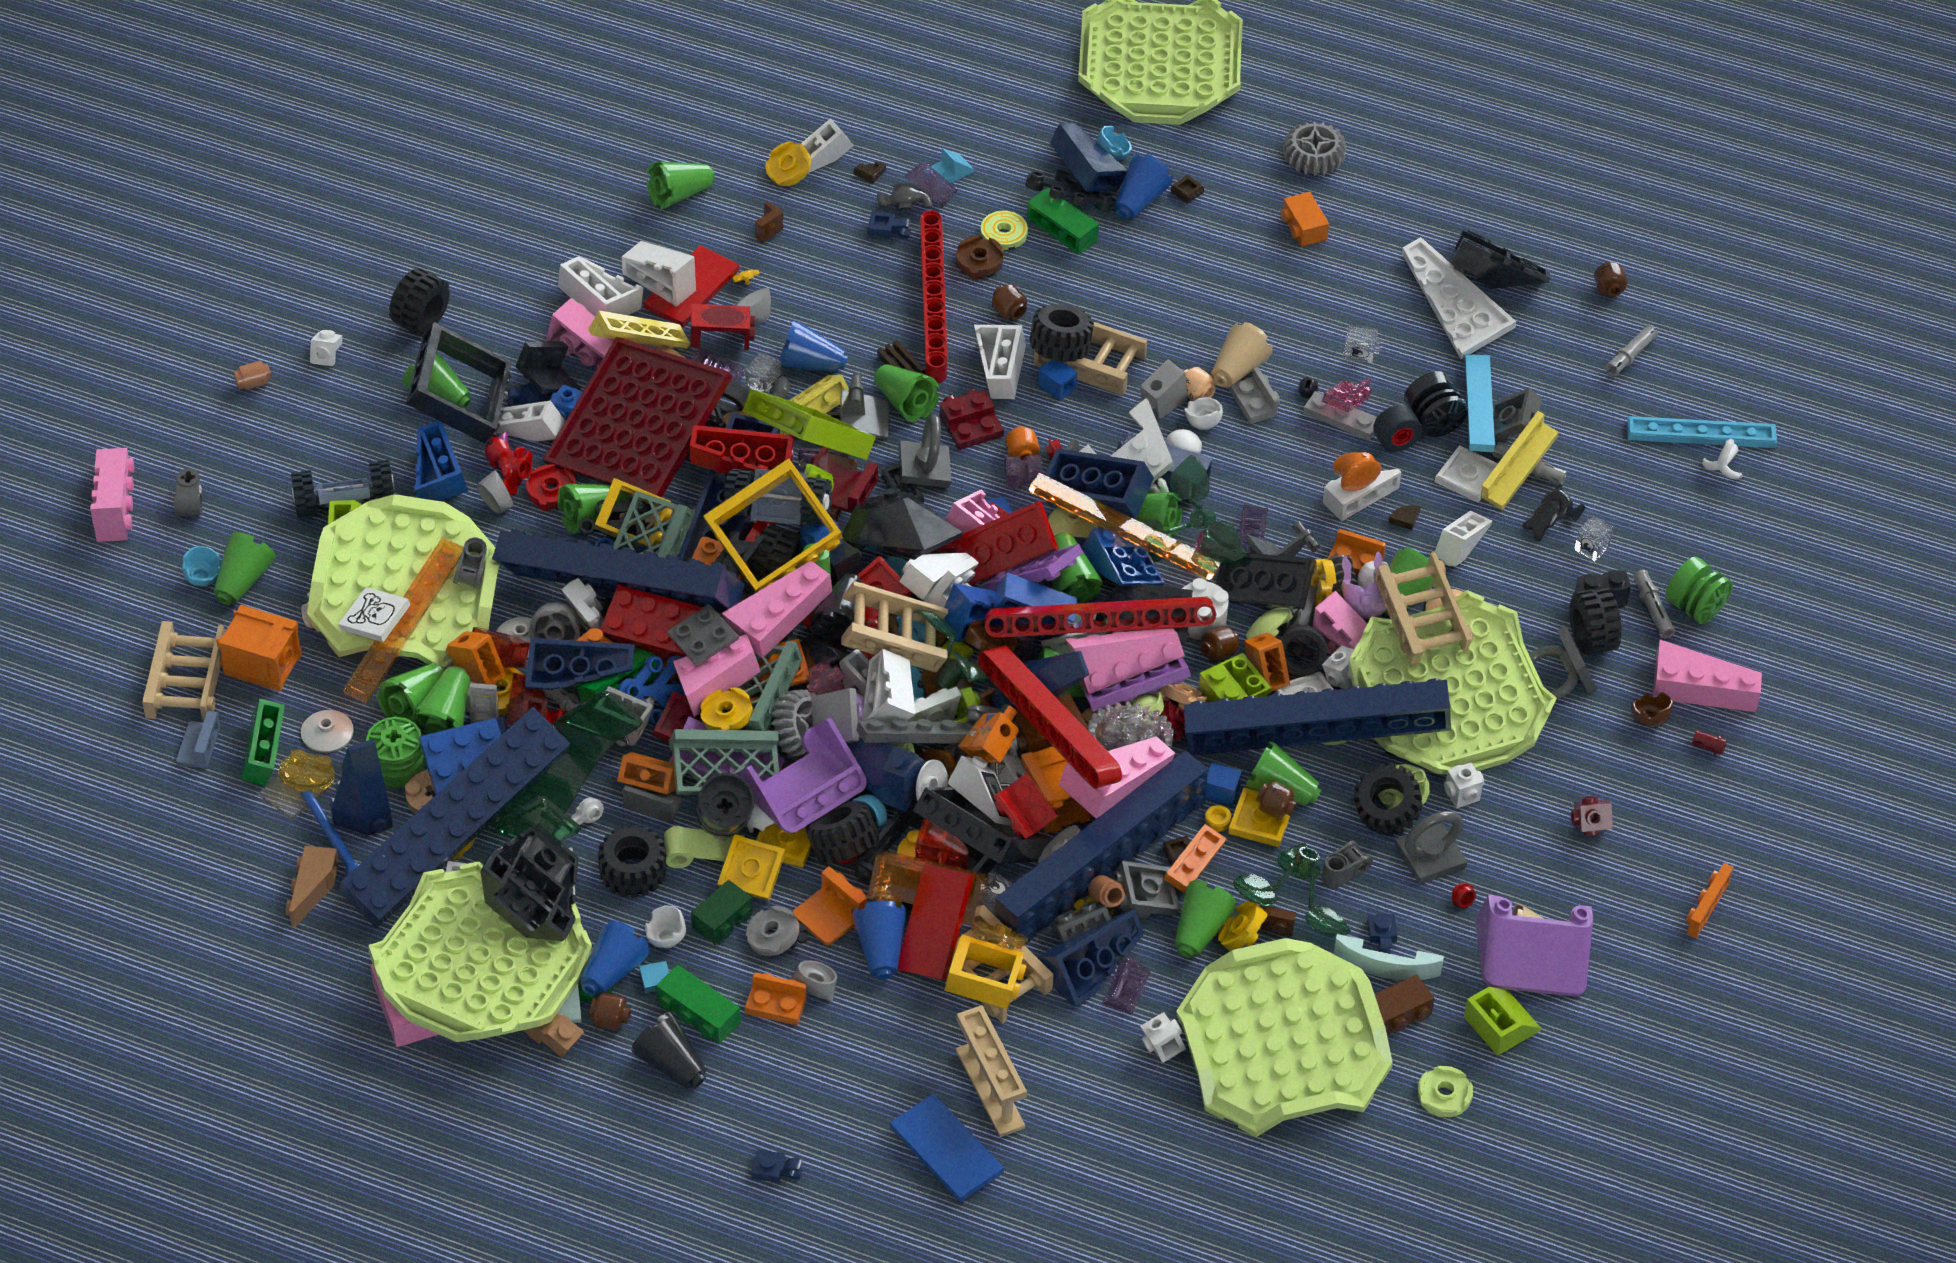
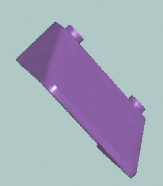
M831 718L816 724L803 734L802 746L808 755L765 781H761L751 765L735 773L744 778L751 786L755 796L754 803L787 833L797 832L862 792L866 787L867 781L864 772Z
M1488 895L1475 918L1483 981L1490 987L1573 997L1582 995L1587 987L1593 926L1592 906L1579 905L1574 907L1569 915V922L1512 915V903L1508 899Z

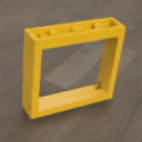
M787 459L704 515L707 525L755 593L809 561L815 562L818 560L820 553L826 549L828 551L835 549L841 543L840 540L843 539L840 529L790 459ZM788 478H791L830 534L758 582L719 525Z

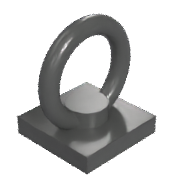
M933 413L927 417L922 443L900 441L898 447L900 483L950 488L949 446L940 445L941 423L937 414Z
M1567 626L1557 630L1565 648L1549 645L1540 647L1529 654L1533 664L1546 656L1560 657L1568 673V678L1562 686L1549 691L1557 698L1556 700L1567 695L1574 688L1579 677L1588 694L1597 690Z
M1452 811L1432 814L1417 823L1408 835L1395 840V847L1419 885L1467 867V860L1455 843L1463 829V820L1459 814ZM1443 822H1452L1453 825L1450 831L1447 830Z

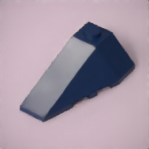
M531 638L525 689L555 690L632 671L635 644Z
M1081 651L1023 662L1055 697L1090 675ZM996 687L992 696L995 708L1001 709L1003 704L1015 707Z
M859 737V741L847 743L866 776V788L885 805L907 812L916 793L918 774L926 762L916 753L885 743H865L861 737Z
M374 739L348 747L341 767L342 777L336 783L335 788L337 792L335 798H331L330 802L333 824L365 835L380 833L392 828L390 805Z
M1130 909L1056 945L1037 958L1053 973V988L1069 1003L1077 1006L1098 992L1103 980L1115 971V965L1123 956H1127L1143 936L1144 931L1135 909Z

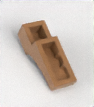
M557 1014L552 1022L523 1030L538 1044L543 1041L561 1058L571 1050L584 1033L582 1029L564 1014L562 1016Z

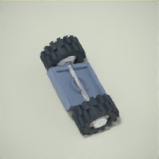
M389 460L369 462L372 482L367 480V478L317 484L315 490L311 470L291 473L292 494L297 518L317 515L315 495L319 497L320 505L325 504V507H329L330 501L355 500L363 503L366 498H370L369 490H371V487L374 500L393 495L395 488Z
M731 469L729 476L726 478L727 484L725 483L724 487L726 488L724 502L771 470L755 469L754 473L748 470ZM800 473L827 513L830 514V506H832L831 481L829 479L807 477V474ZM788 478L735 514L748 517L751 512V520L795 525H802V523L824 525L791 478Z

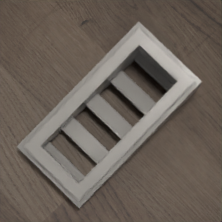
M470 683L471 724L500 718L497 686Z

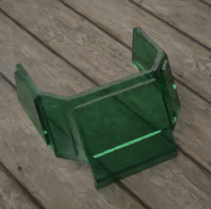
M606 690L599 692L558 717L551 725L570 743L567 754L491 823V827L495 828L497 832L516 838L536 823H539L561 842L578 834L581 826L566 814L597 761L616 741L640 728L643 720Z

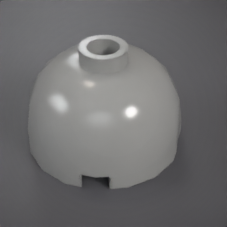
M560 602L547 603L539 607L533 615L529 627L530 639L543 638L576 641L580 638L581 621L578 614L572 607Z

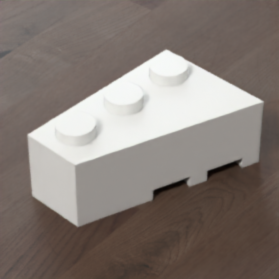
M640 241L622 256L624 275L676 307L696 291L694 256Z
M580 256L560 264L558 287L577 303L582 304L592 315L596 316L598 311L630 315L641 310L644 287L638 284L634 287L624 282V278L619 275L615 278L605 273V268Z
M974 325L990 399H1015L1026 347L1022 325Z
M882 649L869 660L862 721H868L869 719L881 721L901 719L907 722L915 715L910 660Z

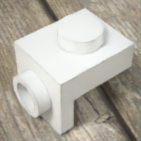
M331 330L318 332L311 339L310 363L333 366L335 364L336 350L342 345V335L335 334Z

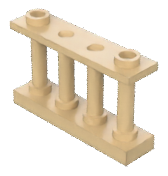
M1094 322L1091 342L1102 345L1095 359L1092 361L1083 358L1077 359L1074 362L1067 361L1064 363L1077 371V380L1123 396L1127 390L1128 373L1125 371L1134 357L1145 360L1147 340ZM1111 349L1125 353L1116 368L1103 364ZM1034 352V365L1041 367L1044 363L1051 361V359H1046Z
M1436 552L1430 554L1426 567L1395 574L1394 572L1391 573L1388 564L1378 566L1374 578L1410 666L1420 664L1423 653L1427 649L1459 641L1462 651L1467 652L1473 640L1472 629L1469 625L1466 626L1446 578L1444 562L1438 559ZM1428 576L1432 577L1436 586L1434 589L1407 596L1400 594L1397 588L1398 584ZM1436 598H1441L1445 610L1415 618L1409 616L1406 610L1409 605ZM1445 620H1450L1454 632L1424 640L1418 638L1415 632L1418 627Z
M852 582L844 593L843 600L855 603L854 623L852 622L842 635L841 645L874 655L885 649L910 660V665L937 672L947 660V650L935 646L936 627L948 614V609L864 583ZM865 606L878 610V630L864 625ZM889 613L902 617V637L888 633ZM912 620L926 624L925 643L912 640Z
M162 621L142 702L146 718L156 719L158 709L166 706L200 709L202 722H204L207 711L215 710L214 693L221 667L220 658H222L221 649L217 647L216 640L224 635V625H218L216 638L178 635L177 632H174L172 622ZM177 646L213 648L211 658L177 656L172 653L173 648H177ZM172 666L208 668L206 678L169 676L167 673L168 668H172ZM168 686L204 688L202 698L164 696L162 693L163 688Z
M984 905L975 910L974 927L962 935L977 938L980 935L985 936L993 944L1024 953L1022 964L1027 965L1024 973L1027 979L1019 983L1021 985L1017 998L1032 988H1037L1043 995L1052 991L1053 973ZM959 936L957 939L951 965L961 936ZM968 959L965 961L962 971L976 975L972 970L982 963ZM998 968L985 978L1000 981L1009 975L1011 971ZM981 1002L990 1016L996 1017L1002 1024L1007 1021V1009Z
M983 1005L958 1013L957 1022L968 1044L957 1047L956 1053L999 1137L1025 1129V1124L1014 1102L1027 1098V1090Z

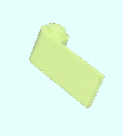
M673 826L664 833L666 864L672 868H684L690 865L693 858L725 861L734 836L723 841L714 838V836L706 833L704 830Z

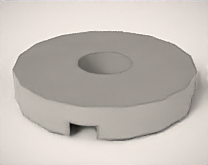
M772 906L770 910L765 912L761 910L750 920L746 928L749 945L753 951L763 956H774L783 953L796 942L799 935V922L791 910L781 906ZM778 927L775 933L767 934L771 928Z

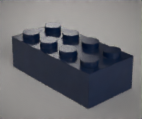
M1057 448L1038 490L1048 506L1136 520L1154 477L1144 461Z

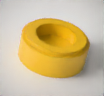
M1221 805L1211 806L1205 813V824L1216 832L1227 830L1232 818L1230 810Z

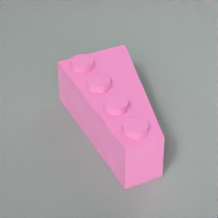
M570 298L552 314L546 341H564L569 346L566 352L567 355L570 356L574 353L580 357L581 363L584 365H594L598 368L614 339L591 336L588 328L595 316L588 312L582 304Z
M127 448L97 449L96 476L93 479V504H91L90 510L97 542L128 540V530H132V516L128 514L129 511H133L132 495L129 496V492L134 491L133 477H130V473H134V459L129 458Z
M809 561L721 613L722 618L738 636L747 634L754 653L763 658L832 592L830 574L814 562Z
M1173 628L1143 629L1128 632L1117 631L1108 635L1098 636L1096 634L1089 635L1087 638L1065 639L1069 652H1082L1090 675L1082 679L1080 685L1088 694L1184 657L1178 634Z
M1660 640L1655 660L1653 697H1657L1660 692H1664L1675 702L1756 712L1761 694L1762 673Z
M1153 737L1108 751L1121 767L1122 779L1120 782L1094 789L1067 763L1059 786L1090 814L1098 818L1170 763L1174 758L1175 752L1158 737Z

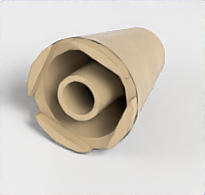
M1244 322L1243 325L1235 323L1229 330L1212 369L1213 381L1220 387H1231L1252 372L1253 368L1259 367L1266 362L1272 355L1273 350L1272 344L1268 345L1266 342L1267 335L1250 323Z

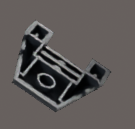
M1464 227L1451 255V263L1454 265L1453 268L1464 274L1467 271L1473 273L1489 289L1549 283L1551 279L1550 271L1525 258L1511 254L1510 250L1502 249L1492 244L1491 240Z
M890 488L885 490L883 494L864 500V503L854 507L842 537L846 543L858 549H864L867 545H876L877 550L881 551L886 550L885 546L897 547V552L927 554L963 537V532L912 495L898 491L896 488Z
M536 823L488 856L480 871L484 901L494 912L498 913L526 938L564 941L575 919V915L572 914L571 905L576 903L573 886L577 883L578 856L541 824Z

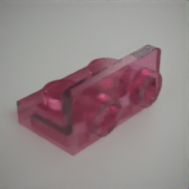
M1366 378L1357 385L1348 381L1340 382L1324 393L1322 402L1345 412H1350L1369 399L1372 388L1369 387L1371 379Z

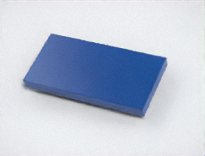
M934 1093L890 1122L891 1130L960 1203L1004 1173V1167Z

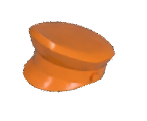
M1352 452L1341 455L1333 463V470L1342 477L1341 488L1345 491L1361 490L1369 486L1377 479L1382 469L1381 464L1374 459L1373 455L1365 452Z

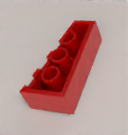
M693 425L690 441V463L729 475L731 469L748 470L755 473V469L772 470L787 459L793 462V435Z

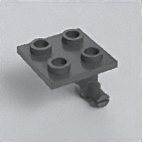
M858 373L852 374L849 391H841L840 421L876 436L878 439L887 440L889 400L864 395L863 386L861 385L862 376Z
M1297 521L1294 523L1295 525H1292V529L1299 536L1281 550L1274 543L1248 534L1244 537L1250 545L1249 550L1257 554L1294 557L1305 544L1313 553L1321 547L1313 538V532L1309 529L1307 530L1301 521Z
M710 604L667 631L668 636L696 667L739 639L738 634Z

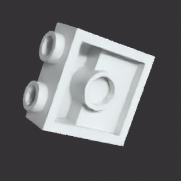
M971 556L948 569L923 602L944 608L953 584L970 586L968 582L974 577L975 572L973 570L979 563Z
M579 578L570 581L561 590L569 606L580 617L581 625L586 631L591 628L601 629L604 619L600 611L603 610V607L596 599L595 591L589 584L584 585Z
M957 686L949 690L946 688L929 695L926 699L919 698L915 700V715L907 722H917L920 719L942 722V720L954 719L961 698V693Z

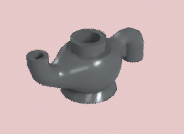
M913 183L893 185L894 190L890 196H887L886 193L877 194L878 204L883 208L897 205L899 210L913 209L912 205L919 201L924 203L925 208L932 207V201L926 193L915 189L916 184Z

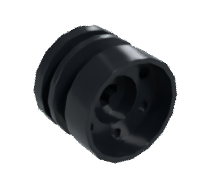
M1433 371L1420 376L1408 386L1404 393L1405 404L1415 413L1422 425L1423 433L1429 437H1440L1449 434L1457 429L1468 415L1469 408L1462 399L1448 374L1442 371Z
M721 773L712 776L703 784L696 802L695 815L699 825L706 833L717 838H729L738 835L746 828L754 809L755 796L752 788L744 778L736 774ZM721 804H724L725 808L728 809L727 813H723V810L719 809Z

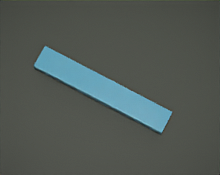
M1465 354L1466 398L1469 408L1467 415L1469 451L1494 452L1495 438L1490 355Z
M1628 416L1627 418L1628 440L1725 445L1726 441L1732 438L1737 446L1776 448L1777 445L1776 424Z

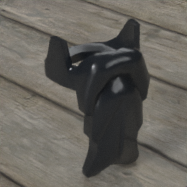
M1559 484L1555 490L1544 496L1541 501L1542 504L1534 511V515L1523 524L1524 529L1533 530L1537 541L1542 540L1545 531L1549 527H1553L1558 520H1562L1567 515L1576 522L1586 508L1583 504H1580L1573 509V501L1562 490V484Z

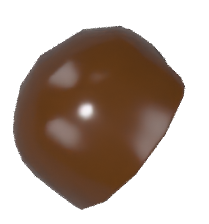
M1660 692L1657 697H1651L1649 693H1646L1632 703L1631 711L1634 719L1639 724L1647 727H1659L1670 718L1673 701L1664 692Z

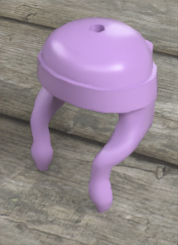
M1379 552L1376 553L1374 559L1375 572L1378 566L1382 565V556ZM1344 556L1342 559L1344 580L1341 584L1344 600L1362 619H1370L1371 616L1377 617L1382 615L1386 610V606L1376 582L1371 583L1365 589L1350 584L1352 567L1347 556Z

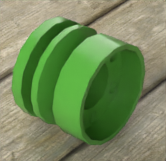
M1694 556L1688 559L1676 571L1666 588L1665 598L1678 609L1683 610L1686 608V614L1689 617H1694V620L1699 624H1705L1713 619L1723 608L1732 592L1733 582L1729 578L1723 577L1722 573L1718 571L1712 573V567L1708 563Z
M385 718L375 723L369 729L366 741L372 739L375 741L384 783L387 787H405L412 777L423 772L425 768L424 756L419 743L421 731L414 722L407 718Z

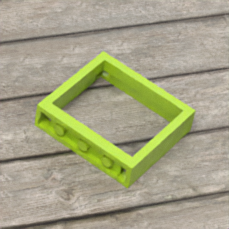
M752 388L742 412L797 438L865 460L868 459L876 436L819 410Z

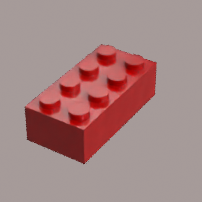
M617 585L600 630L613 643L635 644L636 648L669 659L671 656L686 657L685 653L668 636L667 631L703 607Z

